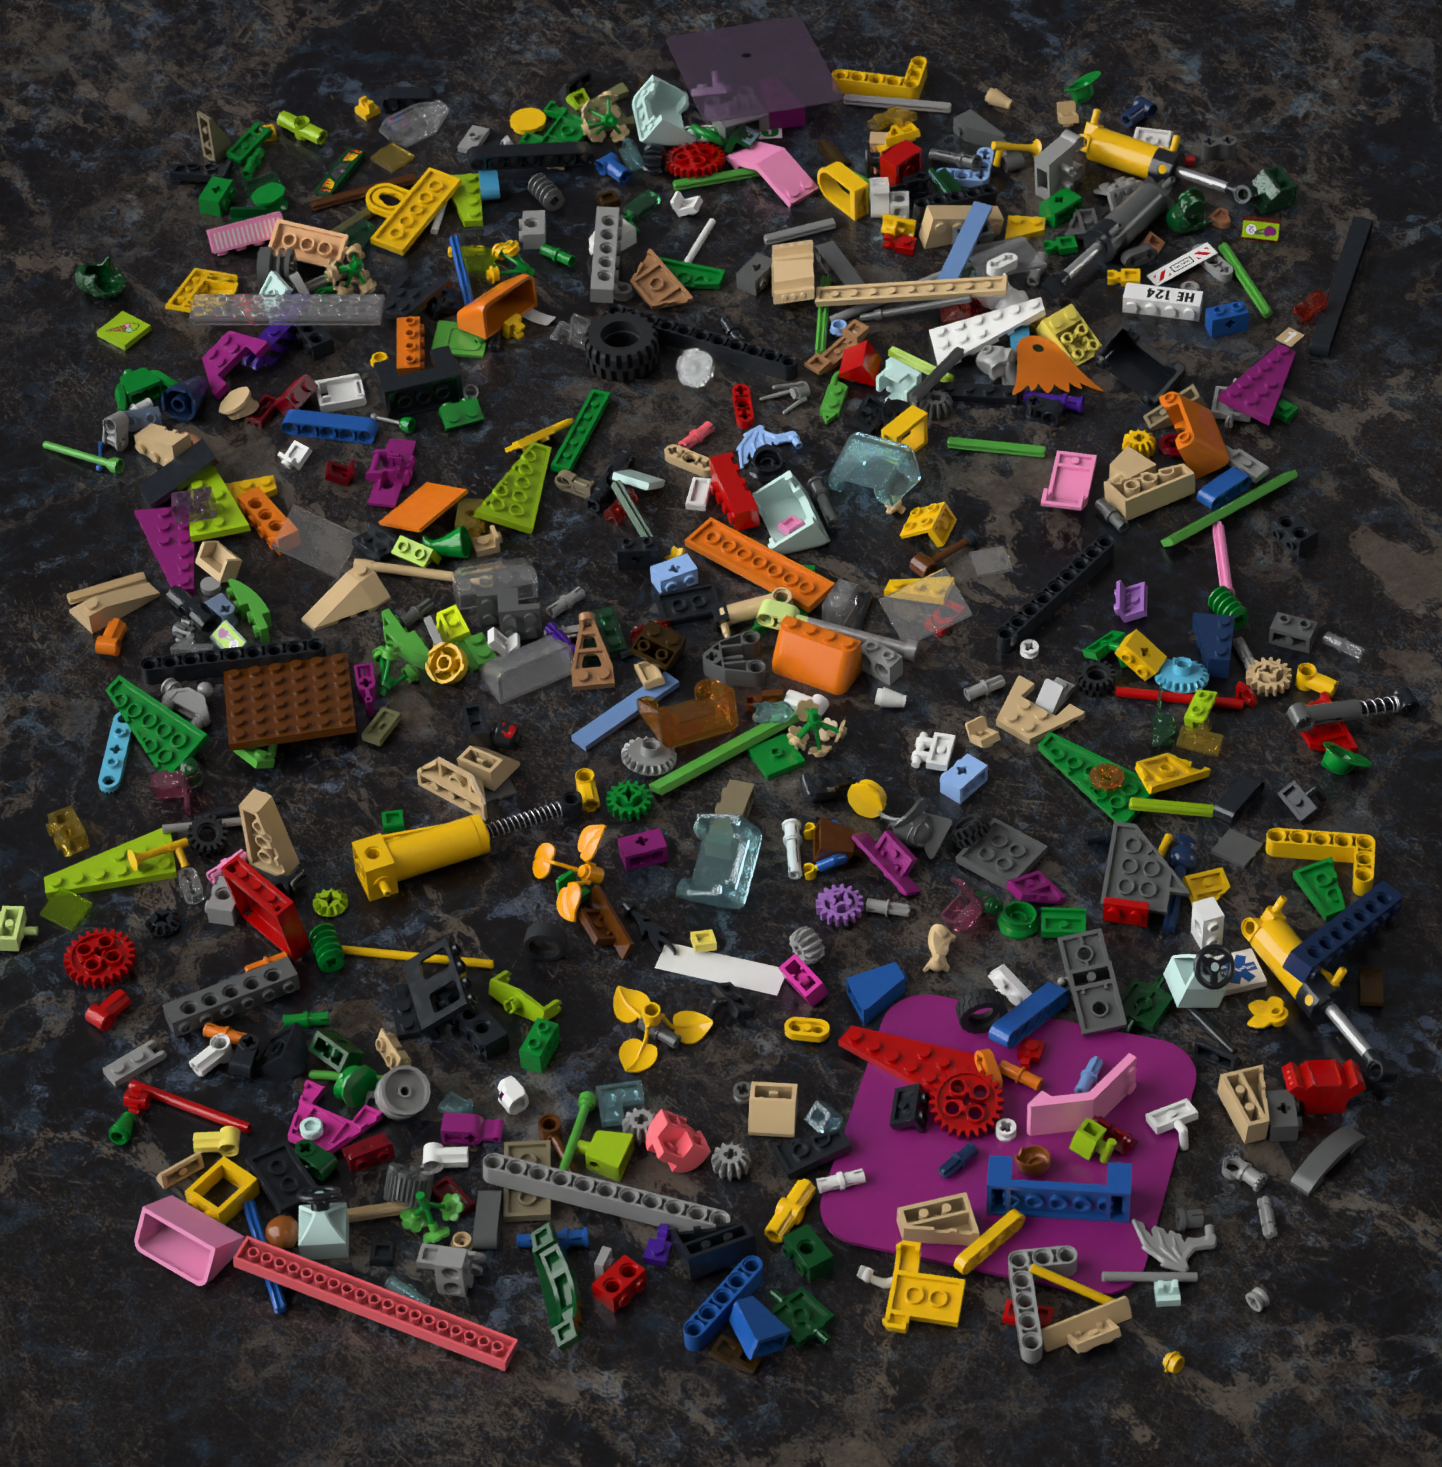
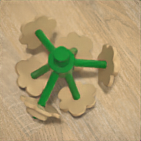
M605 91L599 95V101H606L604 108L600 109V113L595 111V102L588 100L581 109V118L583 119L581 131L583 134L588 135L589 139L594 143L597 141L602 143L606 137V133L603 130L606 127H613V132L610 134L613 142L624 141L626 136L630 134V130L625 124L622 126L617 125L621 113L617 105L610 103L611 100H618V95L613 94L612 91ZM592 114L601 118L600 122L590 124L589 126L585 120L590 119Z
M812 699L800 700L797 703L798 708L795 709V714L798 715L800 721H807V723L803 727L791 725L786 736L790 739L788 742L791 747L797 750L800 748L804 751L806 749L805 745L809 740L807 732L809 730L814 731L817 747L809 748L808 754H813L814 757H823L827 755L829 750H832V746L821 745L820 739L824 742L828 741L830 737L835 736L834 742H838L839 738L843 739L847 735V727L844 726L846 720H843L838 728L837 722L831 721L830 718H825L822 721V717L818 714L819 706Z

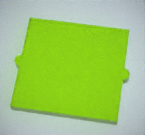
M460 246L462 261L465 263L467 272L486 273V270H489L491 265L492 267H497L496 259L492 256L490 248Z
M60 887L54 896L48 899V903L40 912V916L72 932L78 923L85 919V914L93 904Z

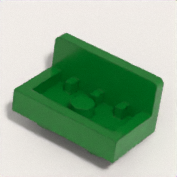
M466 397L454 404L452 402L444 403L439 407L438 411L445 431L476 424L484 420L477 397L472 399L471 397Z

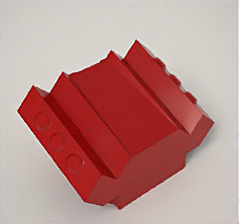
M1335 1059L1305 1061L1299 1066L1289 1062L1281 1068L1287 1091L1300 1099V1107L1304 1111V1115L1345 1113L1349 1099L1366 1089L1360 1066L1352 1059L1343 1064Z

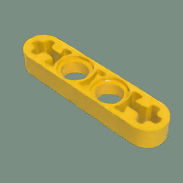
M1017 1209L1010 1210L957 1256L953 1265L954 1268L963 1275L971 1272L1023 1226L1026 1219L1025 1215Z

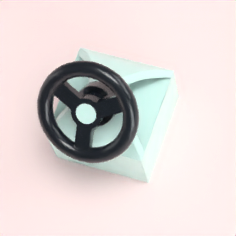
M1219 944L1207 945L1197 954L1173 955L1163 975L1177 1008H1218L1227 991L1226 985L1233 978L1235 962L1230 951ZM1210 951H1218L1221 952L1224 956L1218 960L1214 959V957L1211 954L1207 953ZM1228 963V971L1223 979L1220 970L1223 965Z
M315 1186L302 1189L296 1193V1198L299 1201L311 1202L309 1205H299L298 1246L301 1257L309 1260L349 1258V1214L346 1202L330 1203L331 1200L338 1199L343 1195L341 1188L336 1186Z

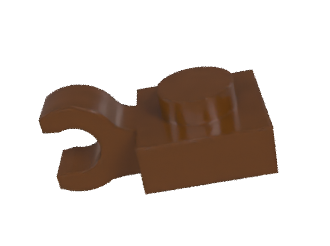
M782 689L761 690V695H747L748 711L755 712L760 707H762V711L784 709Z

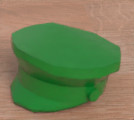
M270 182L257 188L251 195L253 203L257 207H267L268 213L277 211L282 213L288 209V202L285 199L286 188L279 183Z
M1013 901L1005 904L1000 912L997 924L1002 935L1015 940L1025 939L1038 932L1040 916L1036 913V909L1028 902Z
M366 1065L349 1066L339 1075L334 1085V1095L337 1099H343L348 1107H362L365 1105L366 1093L370 1090L374 1091L376 1088V1071Z

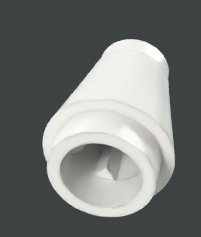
M886 687L877 689L876 705H880L879 707L904 708L906 695Z

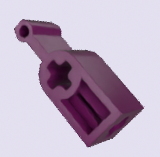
M372 662L354 665L358 698L361 703L365 704L367 716L372 717L375 715L373 702L377 699Z
M443 1113L441 1125L442 1144L477 1145L481 1141L499 1143L502 1141L504 1120H485L477 1114Z

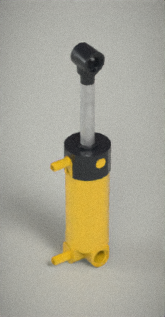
M1096 108L1093 111L1091 122H1086L1084 133L1079 134L1084 138V144L1079 151L1085 152L1087 159L1144 179L1151 176L1156 183L1173 176L1176 181L1172 188L1182 178L1230 194L1240 204L1254 202L1258 196L1257 188L1252 184H1232L1184 168L1185 155L1177 151L1181 139L1179 135L1173 136L1170 148L1157 146L1104 128L1103 125L1098 124L1101 110ZM1245 189L1248 191L1247 199L1243 195Z
M1279 896L1274 906H1268L1260 918H1245L1241 924L1242 934L1294 997L1299 1007L1314 1024L1319 1025L1332 1021L1366 1061V1076L1371 1082L1395 1081L1399 1072L1397 1063L1394 1060L1385 1059L1382 1054H1377L1342 1012L1349 1001V995L1340 985V982L1347 973V969L1339 967L1334 976L1327 970L1322 969L1314 980L1310 978L1303 984L1282 968L1290 951L1303 942L1285 921L1287 918L1281 912L1287 902V898Z

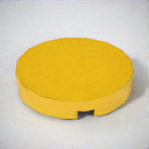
M519 109L511 115L510 127L517 134L524 135L526 132L535 134L536 131L539 130L541 132L546 127V116L539 109Z

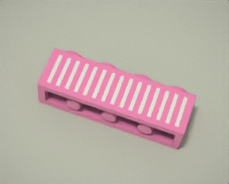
M277 211L206 230L212 252L221 256L228 254V250L231 249L240 251L246 249V246L254 244V246L265 244V240L271 239L277 219L283 220L282 213Z

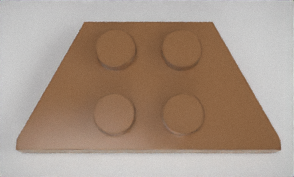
M650 248L647 251L645 260L640 263L637 272L632 276L630 280L631 286L652 310L692 303L694 301L692 295Z

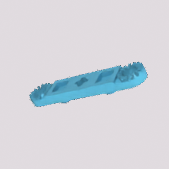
M120 712L113 718L98 779L100 790L104 791V793L108 792V794L110 792L114 793L121 786L133 732L128 724L120 723L121 719L122 721L124 719ZM109 780H112L114 782L110 785L105 784L106 781L109 782Z

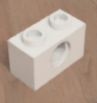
M1210 897L1193 902L1191 933L1200 949L1210 944L1222 945L1224 914L1215 898Z

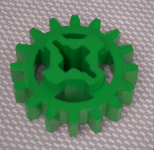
M627 780L624 785L618 782L619 787L612 786V791H607L606 806L608 812H612L614 818L620 816L621 821L625 818L632 821V817H636L639 820L641 814L646 816L647 810L652 809L653 798L651 790L646 789L645 784L639 786L638 781L630 784V781Z

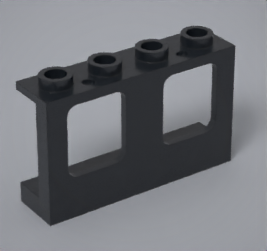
M447 937L402 963L421 1030L432 1040L441 1036L438 1028L439 1025L464 1010L470 1009L475 1015L478 1014L476 1007L478 1001L471 991L472 983L465 972L467 967L460 957L462 951L457 943H452ZM446 949L450 961L449 966L429 979H425L421 967L422 962L439 951ZM456 982L460 993L459 1000L435 1013L431 1000L432 995L449 984Z

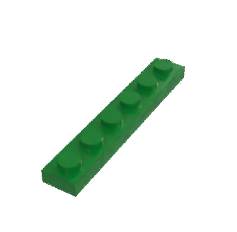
M596 389L591 390L551 464V471L559 473L561 470H568L572 472L611 399L610 392Z

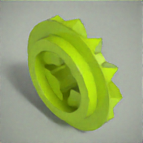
M331 888L329 891L323 889L322 893H316L313 900L315 912L324 917L337 916L343 913L348 906L347 895L342 893L341 889L334 890ZM329 899H333V901L330 903V906H328L327 902L329 901Z

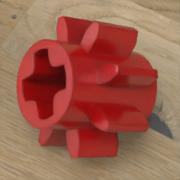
M135 1085L131 1087V1090L125 1091L123 1106L129 1107L128 1112L139 1114L149 1108L151 1095L150 1093H145L146 1087Z

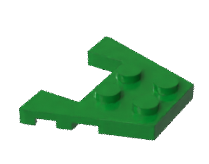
M551 100L544 108L545 116L556 118V121L544 136L526 132L520 139L519 144L584 141L587 135H584L581 131L583 119L576 113L572 115L563 106L561 108L558 107L556 102ZM586 120L588 126L592 124L590 121Z

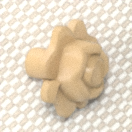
M890 495L885 502L886 514H892L896 511L900 514L904 513L906 508L902 506V495Z

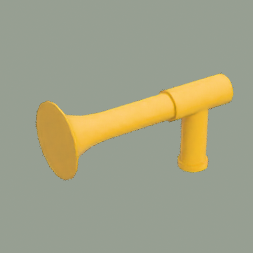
M1036 139L1033 144L993 141L991 148L996 150L992 165L1000 167L1003 151L1030 152L1035 158L1042 152L1041 141Z
M187 838L167 843L164 846L146 852L135 853L131 849L127 852L129 863L134 871H137L138 865L143 861L174 851L181 869L190 866L183 851V848L189 847Z

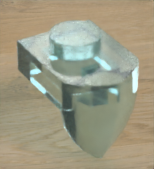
M450 1090L439 1104L437 1110L441 1113L472 1114L473 1100L469 1098L467 1101Z

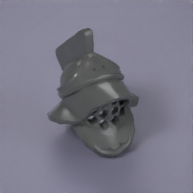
M920 797L902 818L888 816L879 810L878 815L880 819L889 822L888 827H892L893 833L907 848H924L928 858L931 860L938 853L953 823L949 818L925 813L926 799Z

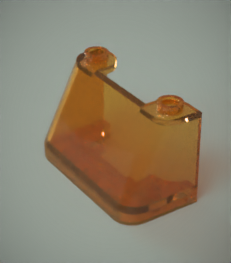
M711 677L701 680L696 684L694 688L695 699L667 707H659L657 700L651 696L638 698L636 702L640 715L659 742L667 748H676L730 732L737 727L738 713L734 689Z

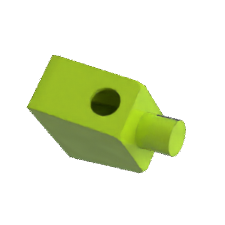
M598 1130L595 1132L591 1142L578 1141L576 1153L585 1155L586 1168L588 1170L620 1182L635 1149L634 1136L630 1133Z

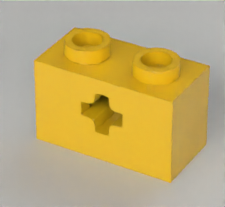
M1137 629L1123 639L1114 653L1144 681L1155 675L1167 658Z

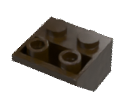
M649 620L632 645L629 653L666 671L674 667L683 655L686 637Z

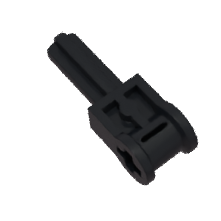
M917 171L912 175L902 177V183L889 186V197L890 192L909 191V198L927 195L929 193V188L927 187L930 179L929 173Z

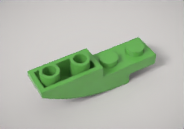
M233 578L228 579L229 588H226L229 600L233 599L232 604L235 606V613H239L242 620L248 619L249 624L253 623L254 635L260 638L262 644L269 643L268 627H271L272 623L270 611L266 604L245 584Z
M389 608L381 611L385 642L397 645L398 649L401 650L399 656L405 661L426 670L425 663H428V653L431 649L428 650L423 637H419L415 630L408 632L406 627H402L398 616L393 615Z

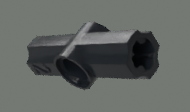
M174 585L169 589V592L166 594L167 600L178 609L183 619L194 621L195 625L202 632L208 633L213 630L217 624L216 618L205 609L199 597H192L181 586Z

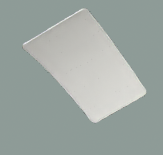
M534 309L522 316L542 325H549L556 318Z

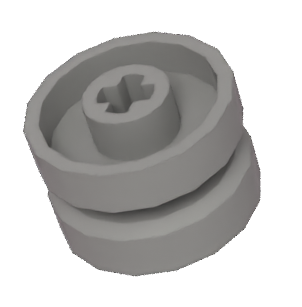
M409 1065L397 1066L388 1071L379 1080L374 1092L375 1103L379 1110L386 1117L397 1121L407 1120L420 1112L428 1103L431 1094L430 1083L425 1074L418 1068Z

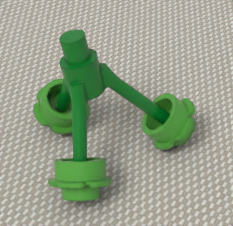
M388 643L386 646H379L372 651V658L376 664L380 665L381 679L378 685L380 688L377 692V695L380 697H385L387 691H390L391 687L396 686L399 682L406 680L408 683L418 682L417 677L420 676L418 668L410 664L405 665L401 669L402 676L394 679L389 675L391 661L398 660L401 650L395 644Z

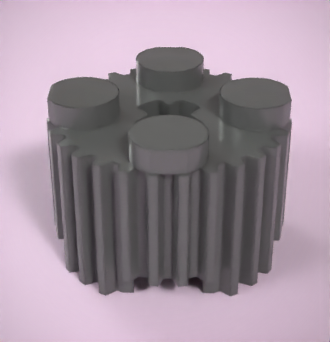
M398 1163L389 1164L383 1199L394 1203V1199H396V1201L406 1203V1207L419 1208L420 1204L415 1195L417 1192L423 1191L428 1201H430L434 1173L424 1171V1166L420 1164H410V1168L403 1167V1165Z

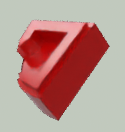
M1239 681L1236 685L1235 699H1244V704L1255 707L1257 704L1255 693L1248 685Z

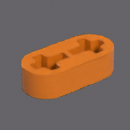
M988 1048L976 1051L974 1058L978 1072L985 1069V1077L992 1074V1082L998 1081L999 1087L997 1089H1001L1003 1085L1002 1076L993 1052Z

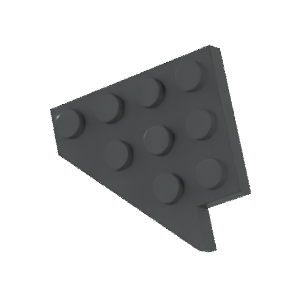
M1114 821L1100 902L1101 907H1103L1106 896L1149 903V913L1167 915L1170 895L1189 897L1190 892L1136 824Z

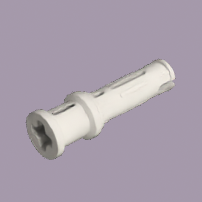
M792 818L783 821L782 830L785 833L783 844L787 848L788 876L796 880L802 876L800 854L802 836L799 832L801 822Z

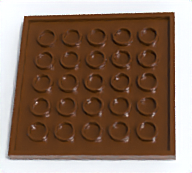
M347 653L313 657L312 659L301 661L293 660L286 663H272L265 666H252L238 670L232 669L223 672L230 751L357 732Z

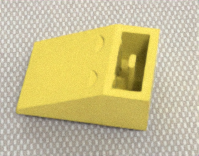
M1072 304L1043 319L1035 329L1038 336L1045 337L1056 343L1077 367L1092 359L1102 346Z

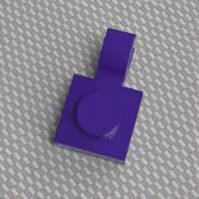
M660 1223L657 1238H649L643 1255V1263L662 1267L667 1266L673 1249L672 1243L668 1242L671 1234L668 1231L670 1225Z

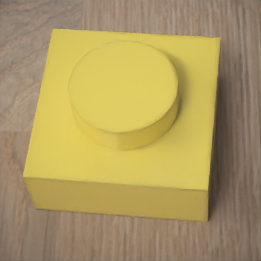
M712 929L690 932V940L695 953L717 950V942Z

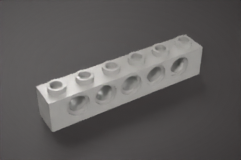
M597 206L590 302L613 303L614 295L617 296L618 284H615L619 280V270H616V268L620 267V256H617V254L621 253V243H618V240L622 239V229H619V227L623 225V215H619V207Z

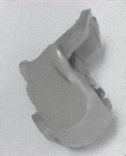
M993 345L983 347L976 359L979 369L989 375L991 380H997L1000 377L1002 385L1015 386L1017 365L1015 364L1017 353L1013 348Z

